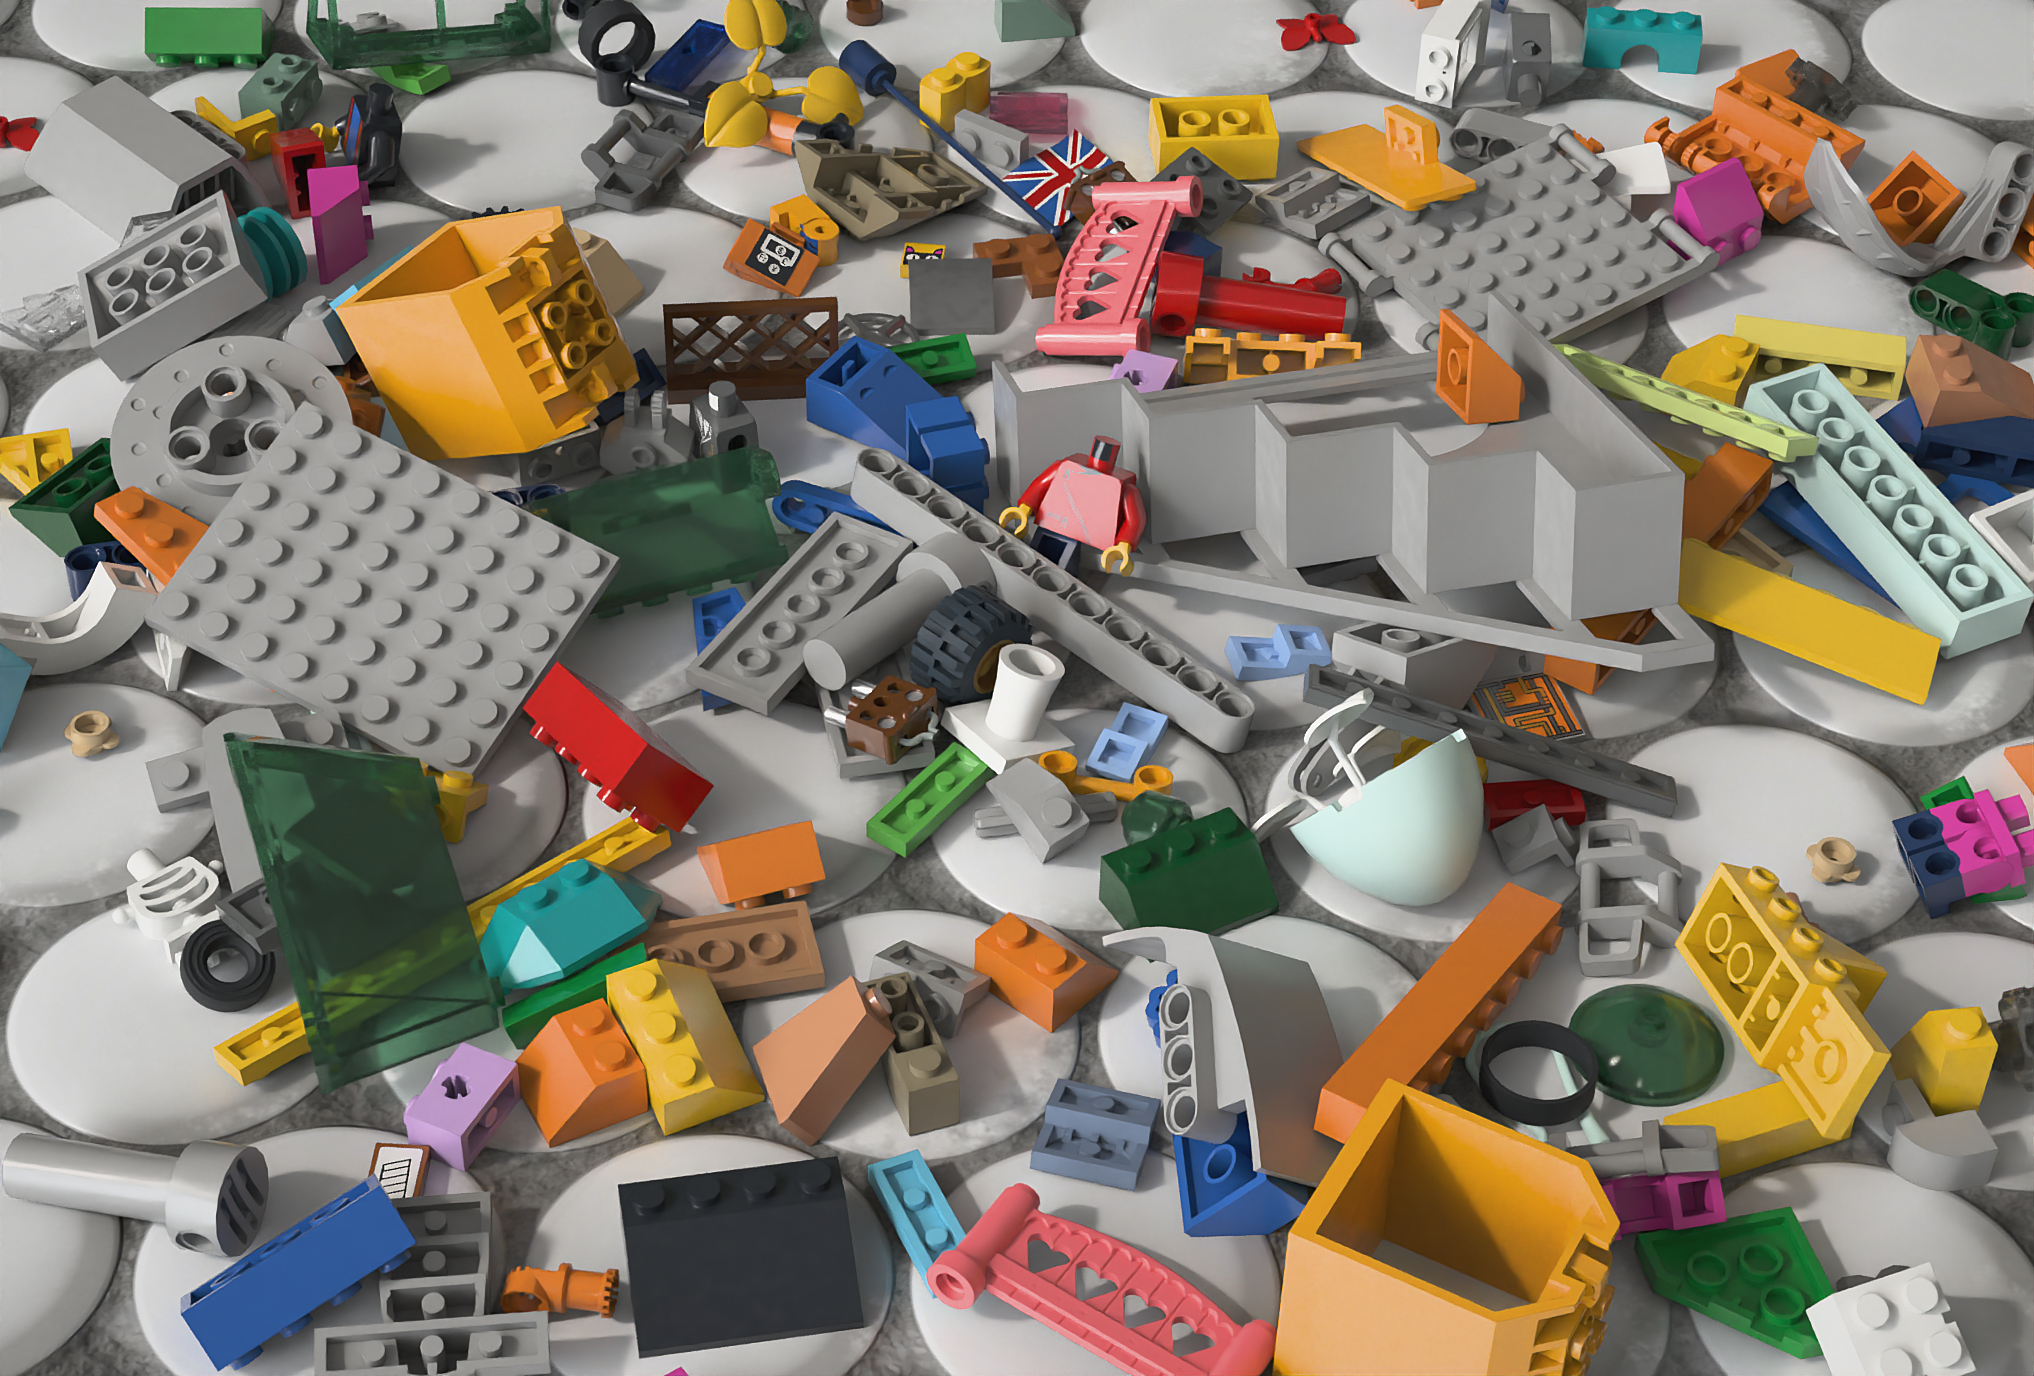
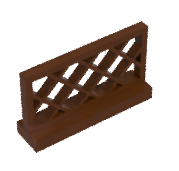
M837 297L663 304L668 405L690 404L693 398L708 394L710 385L717 381L733 383L736 387V395L741 401L806 398V379L839 350ZM829 312V319L816 330L803 321L810 313ZM779 314L786 321L773 332L760 323L766 315ZM725 316H735L743 322L730 334L716 324ZM692 318L699 325L686 336L673 327V319ZM794 327L808 336L796 348L782 339ZM750 329H753L765 338L753 350L739 341ZM707 331L722 340L710 352L695 343ZM818 343L829 352V357L807 358L804 354ZM773 345L787 354L782 360H764L760 357ZM730 347L743 356L739 362H721L717 359ZM686 349L700 358L696 364H675V359Z

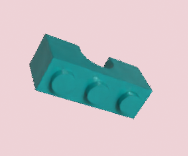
M1609 6L1587 8L1581 45L1582 67L1620 69L1622 57L1629 48L1636 45H1648L1657 51L1658 72L1696 75L1703 38L1701 15H1693L1683 11L1659 13L1649 9H1639L1637 11L1617 10Z

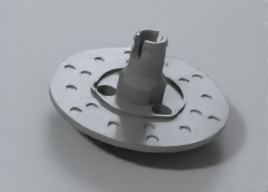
M238 335L213 338L192 344L174 352L155 364L135 383L124 398L117 412L110 439L111 465L115 479L121 491L135 486L210 527L304 400L354 425L348 399L340 383L324 364L311 354L289 343L260 336ZM234 392L231 395L223 396L226 393ZM197 455L195 458L185 460L189 456Z

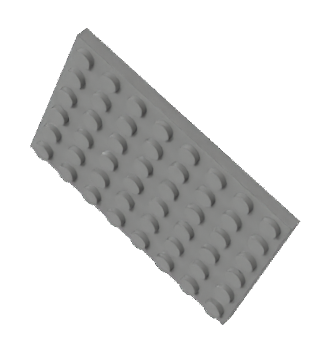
M304 400L143 617L148 626L315 713L337 707L344 728L403 759L425 762L428 764V770L444 774L445 771L466 772L473 776V781L475 782L523 712V706L555 665L621 568V562L619 557Z

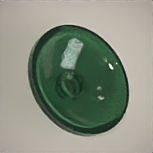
M1625 984L1609 987L1585 999L1577 1007L1570 1019L1568 1028L1583 1037L1597 1056L1599 1070L1596 1089L1616 1100L1644 1107H1668L1694 1100L1709 1090L1721 1072L1725 1048L1718 1026L1698 1004L1673 990L1649 984ZM1572 1060L1577 1071L1588 1082L1583 1070Z

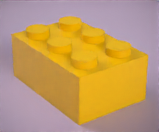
M1268 94L1151 98L1148 139L1156 175L1190 147H1194L1236 180L1259 181L1276 178L1279 135Z

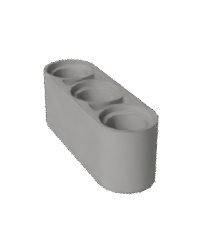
M1472 108L1467 110L1460 118L1450 135L1449 143L1457 155L1488 164L1548 135L1553 127L1480 108ZM1564 150L1558 152L1563 157L1567 154Z

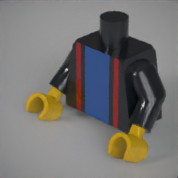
M382 83L371 84L368 95L356 94L352 96L348 113L334 122L335 126L331 129L320 123L314 124L310 129L322 140L324 152L326 153L334 151L338 145L339 137H341L340 145L348 166L357 165L359 181H367L368 186L395 187L403 129L392 99L393 89Z

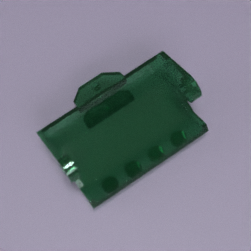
M755 445L683 463L674 462L652 465L608 476L591 483L588 487L517 504L519 508L620 558L621 568L589 613V615L596 613L598 619L623 614L625 612L623 606L641 602L642 607L666 603L669 601L668 594L684 590L687 596L706 593L713 590L712 583L726 579L730 580V584L748 582L757 578L756 571L783 565L789 560L787 547L778 541L765 500L779 497L782 494L778 469L771 452Z

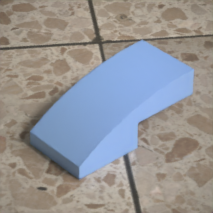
M1277 624L1272 638L1229 636L1224 649L1237 681L1270 680L1305 673L1309 664L1326 666L1331 664L1332 652L1320 626Z
M1124 702L1111 728L1103 729L1085 765L1086 771L1113 780L1133 783L1136 770L1148 764L1169 727L1168 716Z

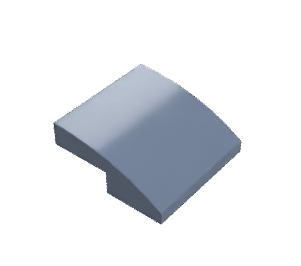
M1058 1078L1046 1104L1043 1127L1032 1149L1030 1169L1135 1191L1152 1141L1161 1100Z

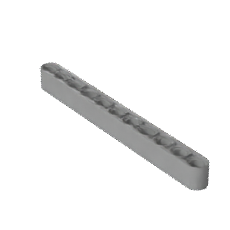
M867 448L858 454L850 492L852 499L858 505L907 539L913 540V543L921 546L934 536L946 532L964 536L973 542L987 557L995 574L997 585L996 597L1026 615L1030 620L1029 623L1148 705L1167 715L1170 720L1209 747L1223 753H1235L1244 747L1256 706L1253 699L892 453L880 448Z

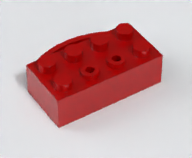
M558 661L523 706V709L536 721L529 731L533 737L547 747L554 749L572 764L579 766L576 769L578 773L594 785L602 787L596 796L607 806L618 813H621L623 809L631 812L636 807L630 817L653 834L661 823L680 833L715 786L622 702Z

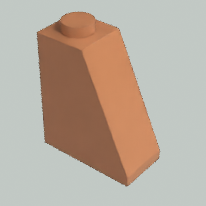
M851 975L752 1046L779 1125L808 1146H812L821 1138L896 1037L888 1017L892 1013V1007L885 995L877 987L869 989Z

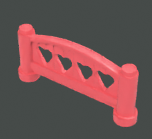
M1179 176L1176 181L1103 182L1101 186L1094 187L1092 203L1096 211L1077 236L1065 259L1056 289L1054 324H1047L1045 327H1039L1037 330L1036 346L1039 352H1045L1046 355L1123 356V358L1129 349L1150 352V327L1146 319L1138 318L1139 312L1141 311L1158 265L1160 253L1164 249L1176 214L1179 217H1198L1201 213L1203 188L1198 176ZM1126 216L1139 223L1119 233L1109 234L1115 228L1113 221L1118 217ZM1116 244L1129 251L1106 262H1098L1104 256L1102 249L1107 245ZM1104 272L1118 280L1094 291H1087L1093 284L1091 277L1097 273ZM1087 301H1094L1107 309L1088 318L1076 320V317L1082 313L1080 306Z
M1016 1183L1014 1186L1007 1187L954 1250L941 1253L926 1273L930 1289L937 1298L948 1306L956 1309L970 1308L983 1291L986 1290L1132 1376H1260L1275 1355L1277 1330L1273 1325L1260 1319L1253 1320L1243 1327L1236 1324L1206 1295L1154 1258L1097 1230L1039 1211L1040 1198L1033 1188L1023 1183ZM1034 1240L1043 1241L1049 1245L1051 1251L1066 1254L1070 1262L1032 1273L1029 1271L1028 1243ZM1079 1268H1090L1097 1273L1099 1279L1113 1281L1118 1289L1080 1301L1076 1296L1075 1271ZM1128 1295L1139 1296L1145 1301L1147 1306L1158 1307L1163 1310L1166 1317L1129 1329L1125 1327L1123 1298ZM1176 1323L1188 1324L1193 1328L1195 1334H1203L1210 1337L1215 1345L1201 1351L1177 1357L1173 1351L1172 1325Z

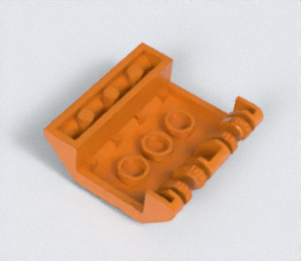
M1742 74L1716 88L1712 115L1678 134L1668 128L1670 118L1666 116L1653 123L1647 129L1644 136L1645 144L1658 142L1661 145L1664 159L1694 176L1733 157L1741 160L1764 214L1769 219L1782 225L1814 206L1804 183V171L1818 137L1831 142L1847 172L1863 150L1866 141Z

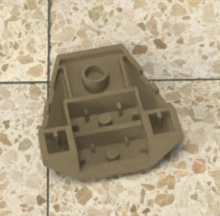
M831 139L796 140L794 146L807 197L822 209L832 221L846 228L851 237L861 241H870L874 237L894 235L986 195L989 188L955 163L934 151L893 147L891 154L872 152L873 146L865 143H859L858 150L844 149L839 145L838 140Z

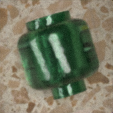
M1146 790L1137 795L1125 806L1121 816L1123 836L1128 846L1195 820L1191 808L1186 802L1157 790Z

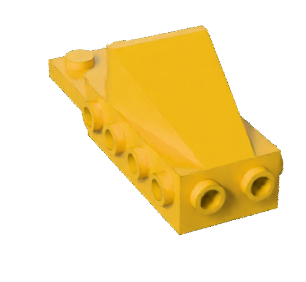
M1721 862L1678 937L1675 946L1758 1066L1781 1076L1822 1137L1841 1140L1892 1056L1863 1016L1888 973L1882 966L1809 924L1802 916L1800 906L1787 896L1779 885V878L1768 869L1760 866H1753L1749 869Z

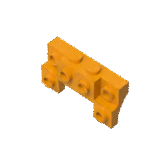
M1197 328L1195 329V336L1186 337L1182 383L1208 384L1355 363L1361 359V342H1351V334L1326 333L1325 341H1317L1316 343L1305 342V335L1279 334V341H1262L1261 333L1245 332L1236 333V340H1231L1229 337H1221V329Z

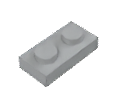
M966 109L955 115V140L974 157L1010 172L1028 159V134Z

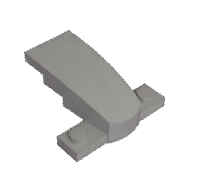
M337 707L280 724L277 723L271 709L247 708L235 710L214 719L202 729L203 746L145 762L160 813L211 799L220 847L232 893L301 856L281 842L284 834L313 811L300 772L352 757Z
M491 1191L392 1198V1202L417 1243L408 1248L411 1257L404 1263L385 1274H382L380 1271L379 1290L383 1323L315 1328L314 1376H522L551 1373L548 1310L490 1315L492 1285Z

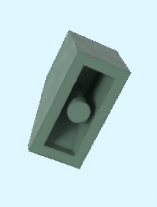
M995 0L994 23L1001 42L1075 36V28L1068 10L1056 0Z

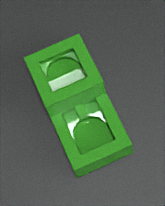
M395 46L367 61L369 68L385 81L414 94L424 95L452 80L447 65L424 63L419 48Z

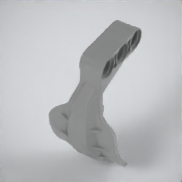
M1818 137L1804 171V183L1812 204L1824 221L1838 233L1842 241L1861 259L1894 274L1921 277L1943 268L1951 261L1962 256L1994 263L2002 261L2008 256L2034 193V149L2009 141H2004L1995 146L1988 158L1980 180L1935 242L1929 244L1913 242L1906 246H1898L1889 237L1862 191L1841 163L1830 141Z

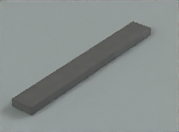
M1309 664L1305 673L1303 702L1330 710L1359 691L1370 688L1374 692V698L1369 707L1357 719L1381 725L1433 743L1463 728L1475 756L1672 817L1678 805L1675 778L1320 665Z

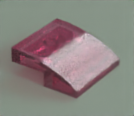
M990 91L989 119L1023 133L1067 135V93Z

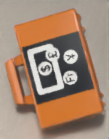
M749 218L729 252L723 269L741 279L800 297L821 258L804 249L805 238L787 227L774 222L770 228H767Z

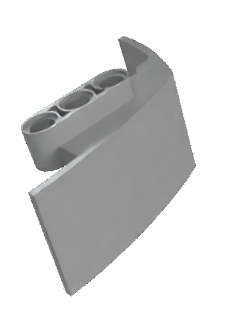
M1142 927L1103 936V947L1167 963L1177 968L1178 984H1174L1166 990L1159 1006L1164 1118L1168 1130L1178 1136L1213 1144H1222L1233 1134L1237 1124V1114L1247 1111L1253 1171L1317 1188L1345 1145L1314 1130L1321 1089L1344 1062L1324 998L1309 963L1194 930L1169 927Z

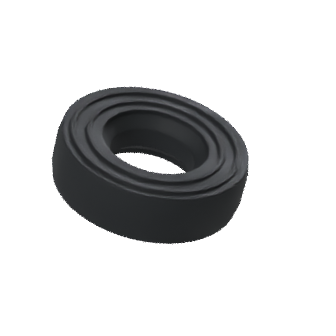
M222 919L208 922L198 928L185 943L180 958V976L188 994L200 1005L218 1012H237L256 1004L269 990L276 969L274 951L264 955L260 954L223 922ZM220 949L236 950L247 960L248 972L243 978L235 982L220 981L210 973L207 966L208 958Z

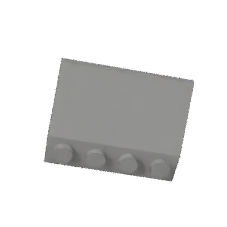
M223 190L77 272L91 347L121 382L134 374L144 372L157 361L185 348L187 344L208 332L218 330L224 323L245 311L255 309L261 302L268 299L262 271L231 203Z

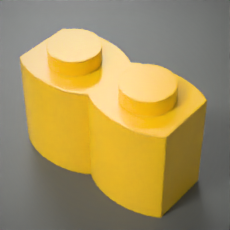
M962 52L952 58L945 68L934 69L920 81L919 108L946 132L954 130L955 115L960 111L966 109L978 114L988 107L990 103L991 62L976 53ZM919 119V124L928 127L923 121Z

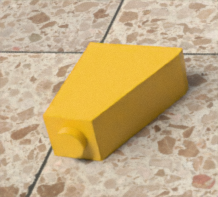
M1980 1006L1928 1011L1889 1050L1892 1054L1889 1063L1897 1081L1908 1078L1913 1079L1935 1117L1973 1109L1978 1113L1998 1044Z

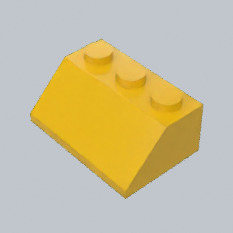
M653 959L606 975L608 1007L646 1068L648 1100L665 1136L764 1101V1093L706 969Z

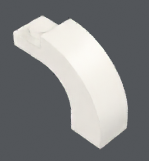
M99 561L84 593L64 610L41 617L0 613V643L31 665L32 670L30 674L54 675L71 672L105 658L129 640L144 622L143 616L156 600L158 593L141 567Z

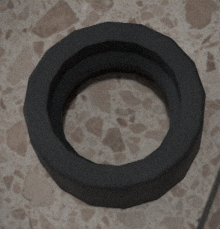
M609 0L594 7L585 16L579 28L578 44L582 55L595 69V62L603 56L599 53V45L604 34L611 27L622 22H632L635 24V28L629 44L617 53L626 54L634 60V72L638 71L649 60L655 48L656 34L652 23L633 3L624 0Z

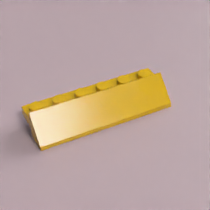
M1681 539L1678 604L1686 613L1923 706L1928 696L1942 639L1924 633L1921 629L1910 623H1899L1884 617L1867 606H1856L1841 600L1824 589H1813L1798 583L1790 576L1781 572H1771L1755 566L1752 562L1741 556L1728 555L1715 550L1698 539Z

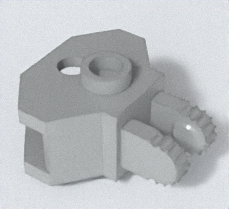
M630 388L625 393L624 415L607 425L599 451L600 465L623 481L668 484L688 473L689 453L695 449V431L672 416V409L667 408L665 391L654 390L650 407L639 406L640 396L638 389ZM651 466L652 470L643 471L639 467Z

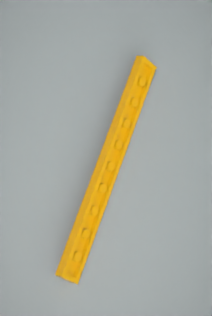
M630 816L409 938L400 945L382 953L355 970L346 973L213 1047L217 1064L244 1087L266 1077L273 1070L300 1055L309 1053L319 1044L344 1030L355 1027L365 1018L388 1005L399 1002L404 996L431 981L440 979L447 972L472 959L498 904L515 896L521 889L540 882L558 872L564 865L581 858L624 873L638 864L649 861L654 855L672 846L669 830L660 825L653 834L636 823Z

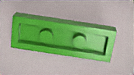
M954 741L866 823V837L906 858L993 776V769L970 749Z

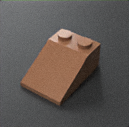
M1946 334L1918 336L1904 375L1924 428L2005 416H2016L2034 420V383L2029 372L1960 336Z

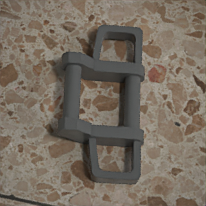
M626 109L620 110L613 119V125L595 144H589L581 153L584 165L600 180L595 186L596 202L627 212L639 210L661 189L663 179L678 163L685 162L692 154L695 147L704 137L705 119L696 115L668 109L647 127L635 112ZM670 128H677L689 133L684 138L667 133L666 131ZM624 137L638 152L661 159L648 171L615 162V159L609 152ZM612 188L632 194H624L617 191H613Z

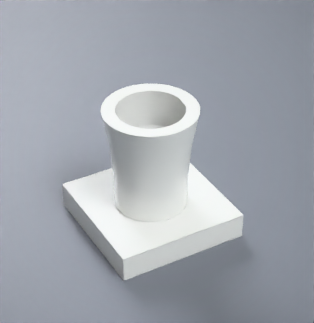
M1027 644L1007 645L1000 650L997 679L992 699L945 708L941 725L998 775L1026 757L1038 764L1040 756L1048 751L1059 750L1073 755L1076 745L1042 717L1054 690L1065 673L1064 665L1056 656L1039 647Z

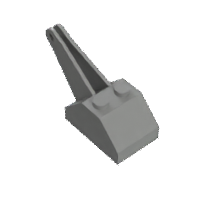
M1368 621L1333 632L1331 659L1342 673L1462 710L1496 657L1497 645ZM1356 718L1349 725L1339 730L1338 741L1345 753L1348 755L1358 741L1379 725ZM1327 738L1313 748L1305 745L1288 774V784L1292 790L1303 792L1311 797H1317L1336 779L1333 775V770L1340 761ZM1304 770V773H1303L1302 778H1301V780H1300V775H1301L1302 771Z

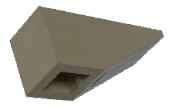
M909 972L862 982L869 989L877 987L885 995L892 1007V1013L888 1017L896 1037L880 1057V1061L892 1100L908 1135L912 1136L959 1124L960 1079Z

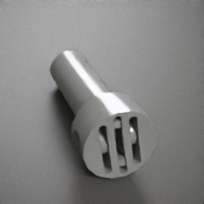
M950 532L936 535L908 553L898 565L897 583L806 643L803 650V658L811 677L825 689L832 691L841 689L917 638V633L931 611L936 609L946 596H951L955 590L962 587L966 589L969 585H976L996 596L995 574L987 557L973 542L962 535Z
M20 1133L9 1145L2 1167V1185L6 1194L11 1198L165 1223L171 1242L179 1249L230 1258L241 1256L254 1241L266 1211L269 1191L268 1167L264 1155L256 1147L209 1139L194 1140L183 1150L180 1157H173L32 1133Z

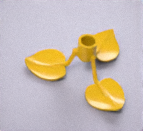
M776 0L729 1L724 14V25L729 39L743 50L750 51L758 47V54L752 65L747 68L748 75L738 82L724 83L712 94L704 121L706 147L746 148L758 143L764 137L768 123L766 111L760 104L768 99L774 100L779 97L804 94L806 97L802 103L803 115L807 120L820 124L830 122L838 113L845 114L851 126L863 118L864 108L854 82L843 70L833 66H824L814 70L809 75L808 88L800 86L774 90L770 77L759 72L758 68L766 55V46H778L785 39L787 23L783 10Z

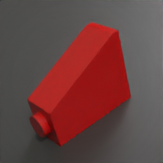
M309 127L269 134L273 169L291 219L311 217L307 169L326 168L323 142Z

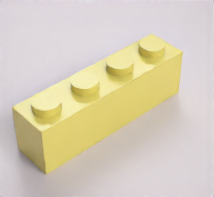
M1736 314L1732 336L1741 337L1746 341L1761 345L1753 381L1761 382L1823 362L1852 395L1898 401L1906 368L1907 337Z

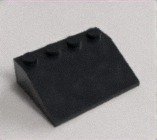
M838 1156L618 1184L621 1230L639 1359L864 1328L847 1202Z

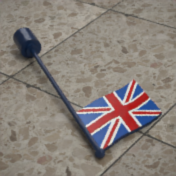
M856 40L851 42L840 55V69L848 74L868 95L880 96L889 91L1047 230L1048 234H1053L1055 240L1062 237V229L1076 218L1070 210L1063 208L1071 181L1076 177L1074 170L1081 165L1086 169H1102L1114 163L1077 130L1073 129L1059 143L1025 160L1001 180L893 86L897 75L895 66L867 41ZM1082 174V179L1088 175Z

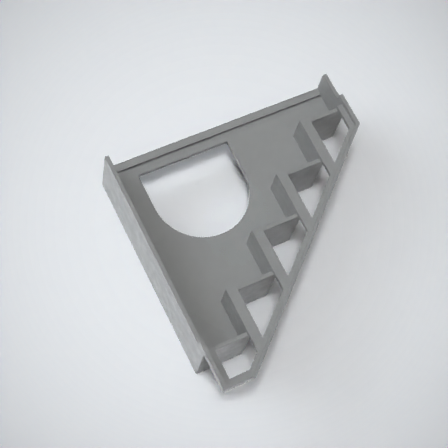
M1497 290L1488 291L1487 345L1524 382L1525 399L1519 407V420L1489 423L1486 430L1469 444L1432 457L1399 421L1292 437L1266 404L1436 380L1438 351L1139 393L1128 377L1022 392L1001 360L992 361L997 482L1012 507L1019 508L1017 501L1032 481L1056 460L1065 459L1076 453L1089 456L1096 435L1107 436L1121 442L1115 466L1136 474V487L1141 491L1148 518L1136 549L1137 553L1129 554L1134 564V570L1129 575L1130 577L1638 672L1714 660L1715 642L1678 604L1685 473ZM1029 516L1027 519L1029 531L1023 540L1028 546L1038 525L1033 524L1035 516ZM1015 519V527L1018 528L1022 521ZM1240 531L1242 538L1272 578L1172 560L1161 543ZM1082 543L1079 567L1106 572L1101 563V556L1104 550ZM1376 555L1378 563L1410 603L1308 585L1296 568ZM1123 559L1116 560L1113 563L1110 573L1122 575L1120 573V566ZM1516 581L1517 587L1555 630L1449 611L1435 593ZM1652 608L1651 612L1676 639L1645 645H1634L1595 638L1580 619Z

